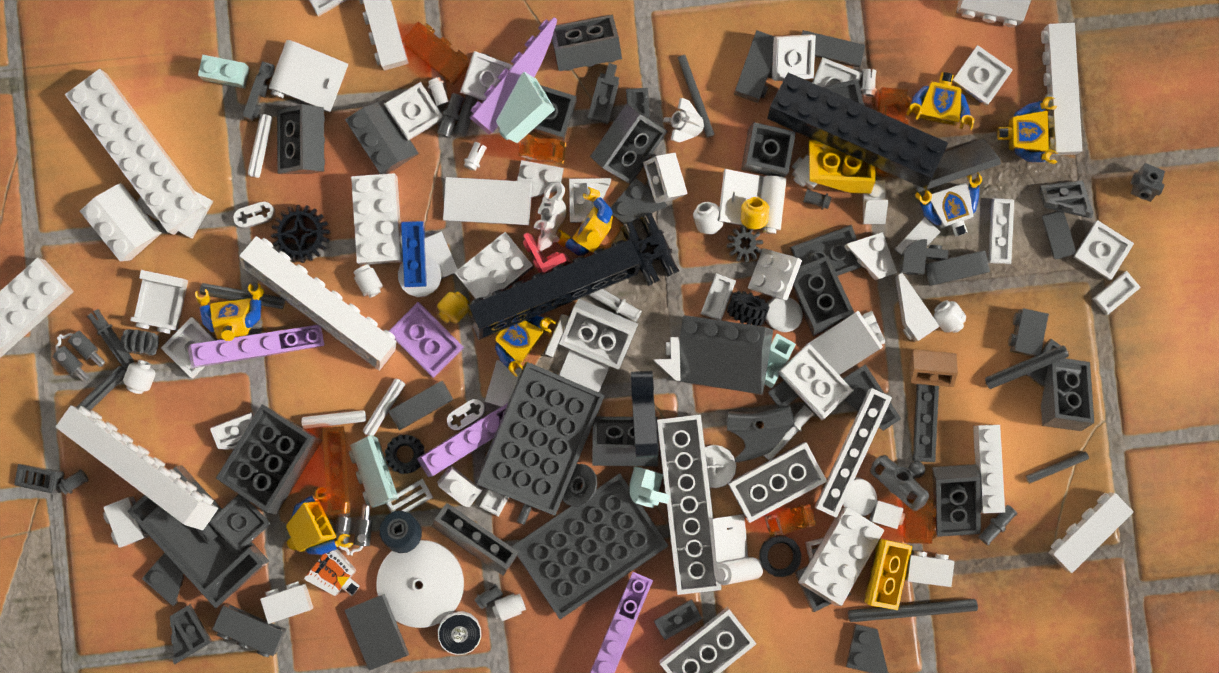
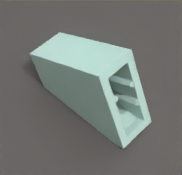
M523 72L496 120L500 127L499 133L506 140L510 139L516 143L521 141L555 110L537 79L526 72Z

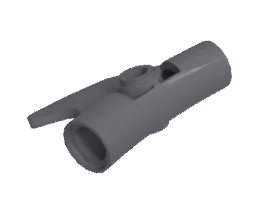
M789 405L756 412L729 411L727 431L735 433L745 442V449L735 458L736 463L766 455L776 447L790 427L795 424ZM758 421H762L764 423L763 428H760L758 426Z

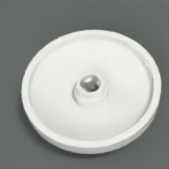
M420 540L416 548L408 553L391 551L383 560L378 571V596L385 594L395 620L409 627L425 628L439 624L446 615L454 612L463 595L464 576L460 563L446 547L433 541ZM417 581H421L423 583V587L421 589H419L418 586H415V583Z

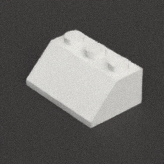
M959 0L956 13H961V16L965 18H974L975 16L983 18L982 20L988 23L999 21L1003 22V25L1007 27H1016L1024 21L1031 0Z
M122 183L94 197L80 210L81 214L119 261L132 260L161 234L160 230Z
M578 299L559 345L619 370L638 323Z

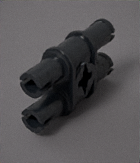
M652 213L639 219L648 235L644 240L639 238L633 222L628 223L627 227L626 225L620 227L626 241L631 239L641 260L640 270L647 282V286L652 285L653 281L654 283L660 281L652 265L655 259L660 260L667 277L680 271L671 255L673 250L672 248L670 249L663 235L664 231L659 230ZM648 244L650 247L657 246L652 255L649 252L643 253Z

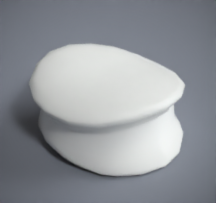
M774 297L767 302L770 308L765 321L775 330L790 332L795 330L802 322V309L795 300L788 297L787 301Z
M855 477L843 506L852 509L861 516H866L876 507V491L869 482Z

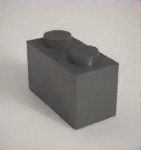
M1025 308L1019 309L1018 313L1015 312L1013 317V325H1015L1014 334H1010L1008 346H1011L1010 352L1032 357L1040 355L1049 314Z

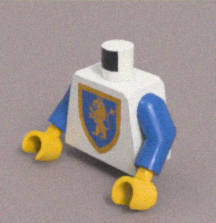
M977 172V177L973 180L971 175L966 176L970 183L969 185L966 182L934 194L924 190L925 195L923 197L917 192L915 197L920 201L924 217L941 228L951 225L955 237L968 233L964 221L972 218L977 209L979 185L982 182L979 172Z

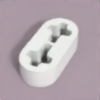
M259 202L243 207L234 213V222L241 228L260 225L274 218L275 209L268 202ZM264 206L265 208L270 209V212L267 213V217H264L263 215H256V213L262 211V207ZM242 213H244L247 216L253 215V217L246 219V224H244V222L239 221V218L242 217Z
M472 399L448 415V426L453 430L465 428L484 415V403L478 399ZM472 403L475 405L480 404L481 408H479L480 413L478 415L476 413L470 415L466 413L472 409ZM463 414L466 416L460 421L461 426L457 424L452 425L451 422L454 420L452 416L460 417Z

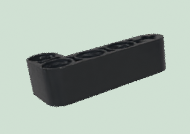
M653 371L631 372L636 458L658 457Z

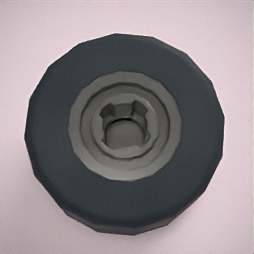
M394 511L382 520L380 537L382 542L392 551L408 553L420 543L422 528L410 513Z

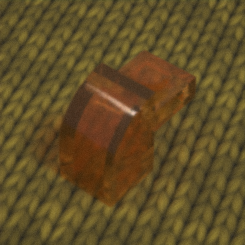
M527 134L519 142L518 156L524 157L526 161L564 164L566 143L554 138L540 139Z
M810 504L793 506L764 516L770 537L784 535L798 529L816 525Z

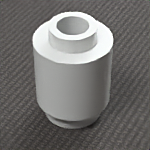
M369 264L353 272L355 275L354 279L363 296L368 295L369 298H372L381 293L380 288L383 285Z
M513 593L496 600L495 606L492 609L496 619L501 618L503 622L522 614L521 611L526 610L520 593L517 595Z

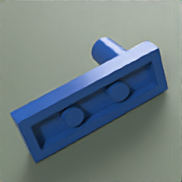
M424 221L401 222L404 287H426Z

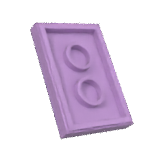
M419 302L389 330L395 336V340L433 378L464 349Z

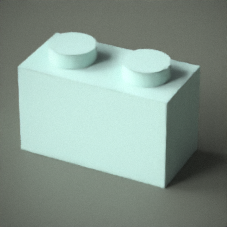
M202 55L198 76L204 81L246 89L250 68L242 62Z

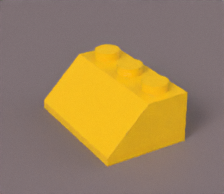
M882 538L879 539L864 600L866 604L898 610L911 555V545Z

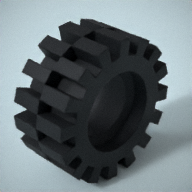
M737 291V293L734 292L727 313H729L730 317H734V320H740L742 324L747 323L748 325L761 326L765 321L770 306H768L769 304L764 299H759V296H753V293L749 292L747 294L745 291H742V293Z
M399 435L387 444L385 460L388 462L387 465L395 472L400 474L415 472L421 467L417 458L425 454L424 445L415 436ZM402 446H409L413 450V458L408 463L401 462L397 457V451Z

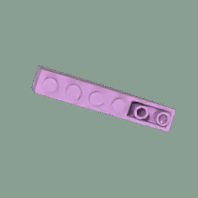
M555 17L549 21L547 19L543 21L538 27L540 33L536 37L532 35L525 43L527 47L523 53L518 52L511 60L513 63L509 70L505 68L497 77L500 80L497 85H491L484 93L486 98L483 102L478 101L470 110L473 114L469 118L487 134H492L498 127L496 120L521 74L526 72L535 77L551 42L557 23Z
M313 325L235 337L232 341L222 339L191 344L188 346L191 368H198L324 346L321 327Z
M508 403L418 457L417 460L428 477L434 476L493 439Z
M632 572L590 673H615L653 582L652 579Z

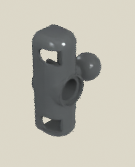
M880 455L873 462L870 469L871 474L908 507L917 511L927 503L929 493L913 479L924 475L925 466L923 463L914 461L907 469L899 467L886 455ZM879 464L885 467L881 475L875 471L876 466ZM911 491L918 496L913 503H910L907 498Z

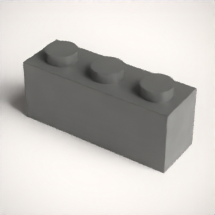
M756 30L734 95L758 103L760 97L765 98L768 89L765 82L767 77L772 78L775 36Z
M228 603L223 605L212 629L218 632L217 636L227 640L229 638L237 640V644L244 648L253 647L257 649L258 654L264 657L274 656L277 653L287 631L285 628L273 623L268 624L267 620Z

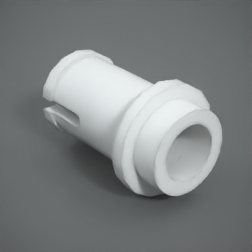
M864 69L862 71L863 80L860 90L863 97H874L875 93H877L875 88L876 70L872 69V72H870L871 69Z
M440 77L428 81V88H431L436 106L448 103L449 100L443 87L444 81H441Z
M474 142L468 157L464 159V166L473 171L480 167L479 162L487 149L486 146L482 145L477 152L480 146L478 142Z

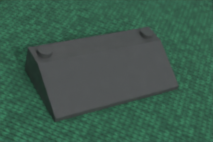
M183 465L172 469L181 475V480L195 485L198 488L197 492L211 497ZM146 495L127 511L215 608L220 606L269 562L253 542L237 554L215 530L214 532L218 536L206 544L196 529L182 524ZM215 500L213 501L212 504L215 505V506L218 508V510H217L216 513L213 515V517H214L220 510H222V508L215 502Z

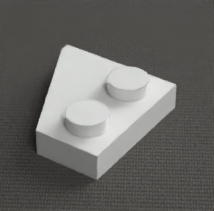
M521 160L517 181L532 182L531 197H538L545 193L546 188L552 182L561 183L564 168Z
M611 178L569 179L570 223H582L593 208V202L583 198V193L587 195L590 193L588 187L600 191V197L603 199L610 186Z
M883 232L844 245L847 251H851L858 258L857 262L867 269L874 280L897 273Z
M252 412L210 428L218 449L229 450L236 447L254 418Z

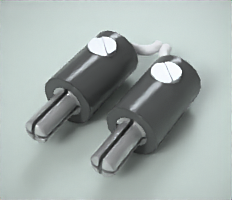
M77 331L74 334L68 333L65 336L60 334L57 337L58 343L53 358L71 376L76 374L83 382H87L90 377L81 369L83 364L65 346L59 349L62 342L61 338L66 339L71 336L68 342L86 360L91 358L101 367L105 364V361L97 354L98 348L81 331Z
M341 502L340 516H335L333 531L336 538L334 541L338 540L340 535H349L351 518L347 517L348 502ZM363 504L362 516L356 520L354 545L360 547L349 551L348 548L339 546L340 549L347 552L346 555H353L354 552L362 550L363 546H370L373 520L369 519V504L367 507L366 504ZM349 537L344 538V544L348 543Z

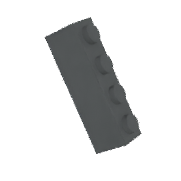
M448 503L445 504L434 519L432 525L434 529L502 576L507 572L519 553Z

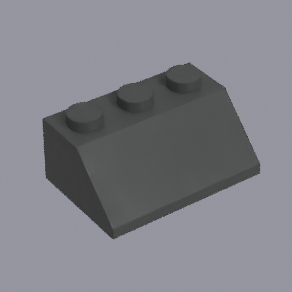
M613 15L555 26L552 40L559 71H570L574 68L591 67L595 64L611 63L622 59L619 36Z
M385 100L363 107L345 120L379 173L389 174L419 153L411 140H406L385 108Z
M301 104L277 110L278 174H314L324 172V107Z
M626 104L590 157L603 169L631 184L643 168V162L650 158L668 131L639 110Z
M596 416L593 423L592 466H658V457L636 458L633 417ZM656 417V430H657V443H658V424H657L658 417Z

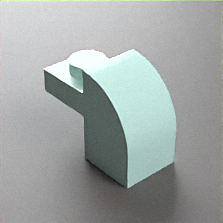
M776 334L771 342L765 385L770 388L774 386L779 376L777 372L784 367L796 345L779 334Z
M634 466L629 486L632 501L654 508V505H658L659 502L668 504L670 495L659 492L663 474Z

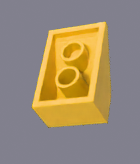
M809 140V181L849 193L871 194L875 184L874 166L816 140Z

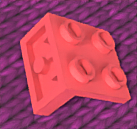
M529 233L523 235L526 239L523 241L526 250L535 256L536 259L533 260V263L539 272L547 274L552 272V269L558 265L564 264L566 266L572 263L568 255L558 252L548 256V261H546L542 251L538 250L534 236Z

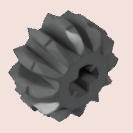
M741 226V233L736 228L733 229V234L736 237L728 236L727 239L734 243L727 244L726 248H734L729 255L733 256L737 253L736 261L739 262L741 257L744 256V261L747 263L749 262V255L754 260L757 258L754 251L757 253L762 252V249L756 245L763 244V240H756L760 236L759 232L752 235L753 229H749L746 232L745 226ZM741 239H744V241L747 239L750 242L748 245L749 249H746V247L742 249L740 247Z
M127 329L121 337V349L133 354L153 356L159 347V337L155 333Z

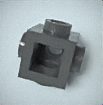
M1144 163L1131 179L1130 184L1133 185L1131 194L1151 202L1164 189L1165 184L1162 181L1165 171Z

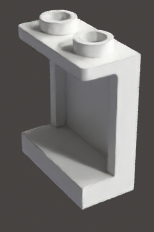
M141 270L139 278L142 279L135 315L131 317L130 321L136 322V327L149 329V326L152 325L158 327L157 331L170 334L171 330L177 331L188 280Z

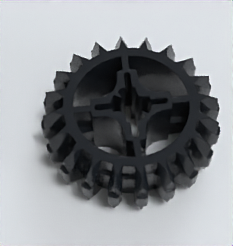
M296 205V212L290 206L288 207V215L281 211L280 213L284 218L282 220L277 217L275 218V221L280 224L279 226L272 225V229L277 231V233L271 234L272 238L278 239L273 243V246H281L277 252H285L289 257L292 255L291 260L294 263L297 262L298 257L301 263H305V256H307L309 261H313V253L320 257L321 254L317 250L320 248L325 251L326 247L322 245V242L329 243L330 241L324 237V235L330 234V230H323V228L329 225L327 221L321 222L324 216L322 214L316 216L318 210L315 208L310 212L308 205L304 207L303 211L300 205ZM303 217L312 219L317 229H307L305 222H303ZM296 218L293 229L285 232L287 225ZM302 228V231L307 233L302 235L301 239L298 236H294L296 233H300ZM317 236L315 243L305 250L307 241ZM285 239H295L298 251L291 250L287 246Z

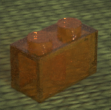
M908 499V501L913 503L915 499ZM928 499L922 508L915 511L903 502V513H905L903 542L932 544V539L936 538V526H933V517H936V504H933L932 499Z

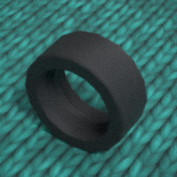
M775 535L769 537L762 544L759 559L763 568L769 574L775 577H786L792 575L798 569L802 554L799 546L793 539L784 535ZM777 543L788 545L793 553L791 564L783 569L773 567L767 558L769 549Z

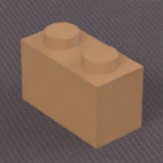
M913 350L909 363L910 383L954 387L958 375L957 354Z

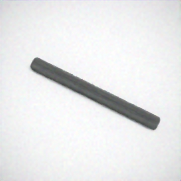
M975 599L900 605L898 610L883 607L856 609L848 611V619L850 622L972 612L978 610V603Z

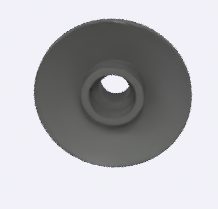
M576 464L562 498L566 504L579 507L592 499L597 488V477L591 467L585 464Z

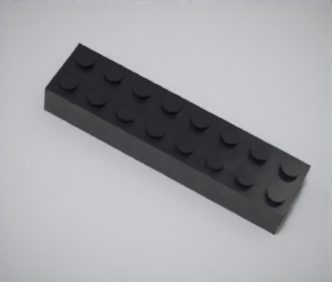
M789 72L770 105L767 119L926 190L948 145V142Z
M631 239L628 241L619 240L612 244L613 247L606 250L604 248L597 249L592 253L593 255L586 258L580 256L569 265H558L552 269V272L544 274V272L538 273L532 277V280L525 283L524 281L516 282L508 290L499 289L488 298L483 299V297L473 300L471 305H468V317L478 340L638 275L641 260Z

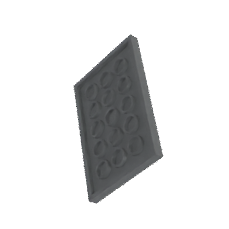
M525 361L524 369L517 380L475 484L555 516L605 395Z
M618 474L596 489L592 499L585 505L569 507L512 546V548L519 552L517 556L559 619H562L668 547V544L642 505L632 501L629 492L630 488L621 474Z

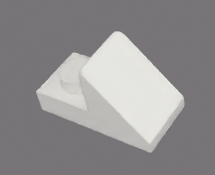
M885 180L875 181L871 194L863 193V224H885L888 207Z
M670 337V342H666V355H670V359H654L653 361L674 381H680L679 337Z

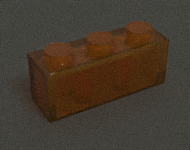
M418 21L402 40L404 46L454 86L468 69V57L460 50L455 52L450 47L452 44L443 36L438 38L433 34L435 30L427 23L422 25Z

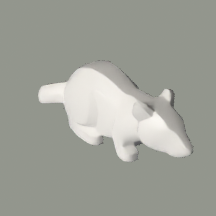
M552 182L548 185L538 210L541 220L536 221L534 228L541 230L537 244L539 251L559 241L556 232L566 217V206L562 200L565 187L560 182ZM554 189H558L556 195L549 199L550 193Z

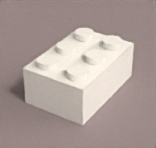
M504 232L454 273L476 299L480 297L485 299L492 296L491 294L499 289H504L505 291L534 267L509 235Z

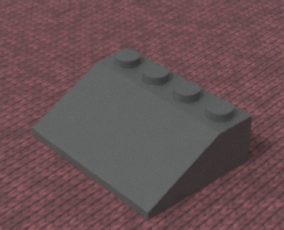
M683 315L680 332V382L763 395L773 330L762 326Z
M262 404L216 479L265 512L277 515L323 440Z

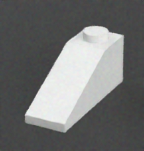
M900 273L895 279L902 325L905 327L903 332L909 340L913 339L916 342L938 328L939 325L903 273Z

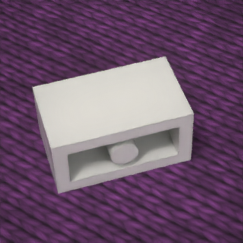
M676 153L655 156L643 162L655 204L675 200L688 194Z
M134 496L104 507V519L107 524H110L113 531L111 533L112 540L116 545L118 544L119 548L149 537L147 532L127 512L136 504Z
M914 551V555H910L905 580L951 587L954 561L948 559L949 555L936 553L935 557H929L927 552Z
M298 581L286 585L287 590L279 592L278 588L265 592L266 596L260 600L268 624L313 609L306 583L300 585Z

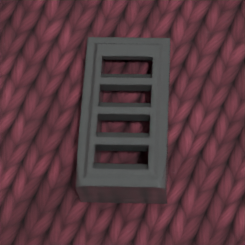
M18 464L14 485L52 494L60 493L61 489L58 484L64 478V472ZM27 470L29 471L27 482H24ZM35 472H36V473H37V475H36V480H35V484H33V482H34V477H35ZM44 474H45L46 476H45L44 485H42V483H43V477H44Z

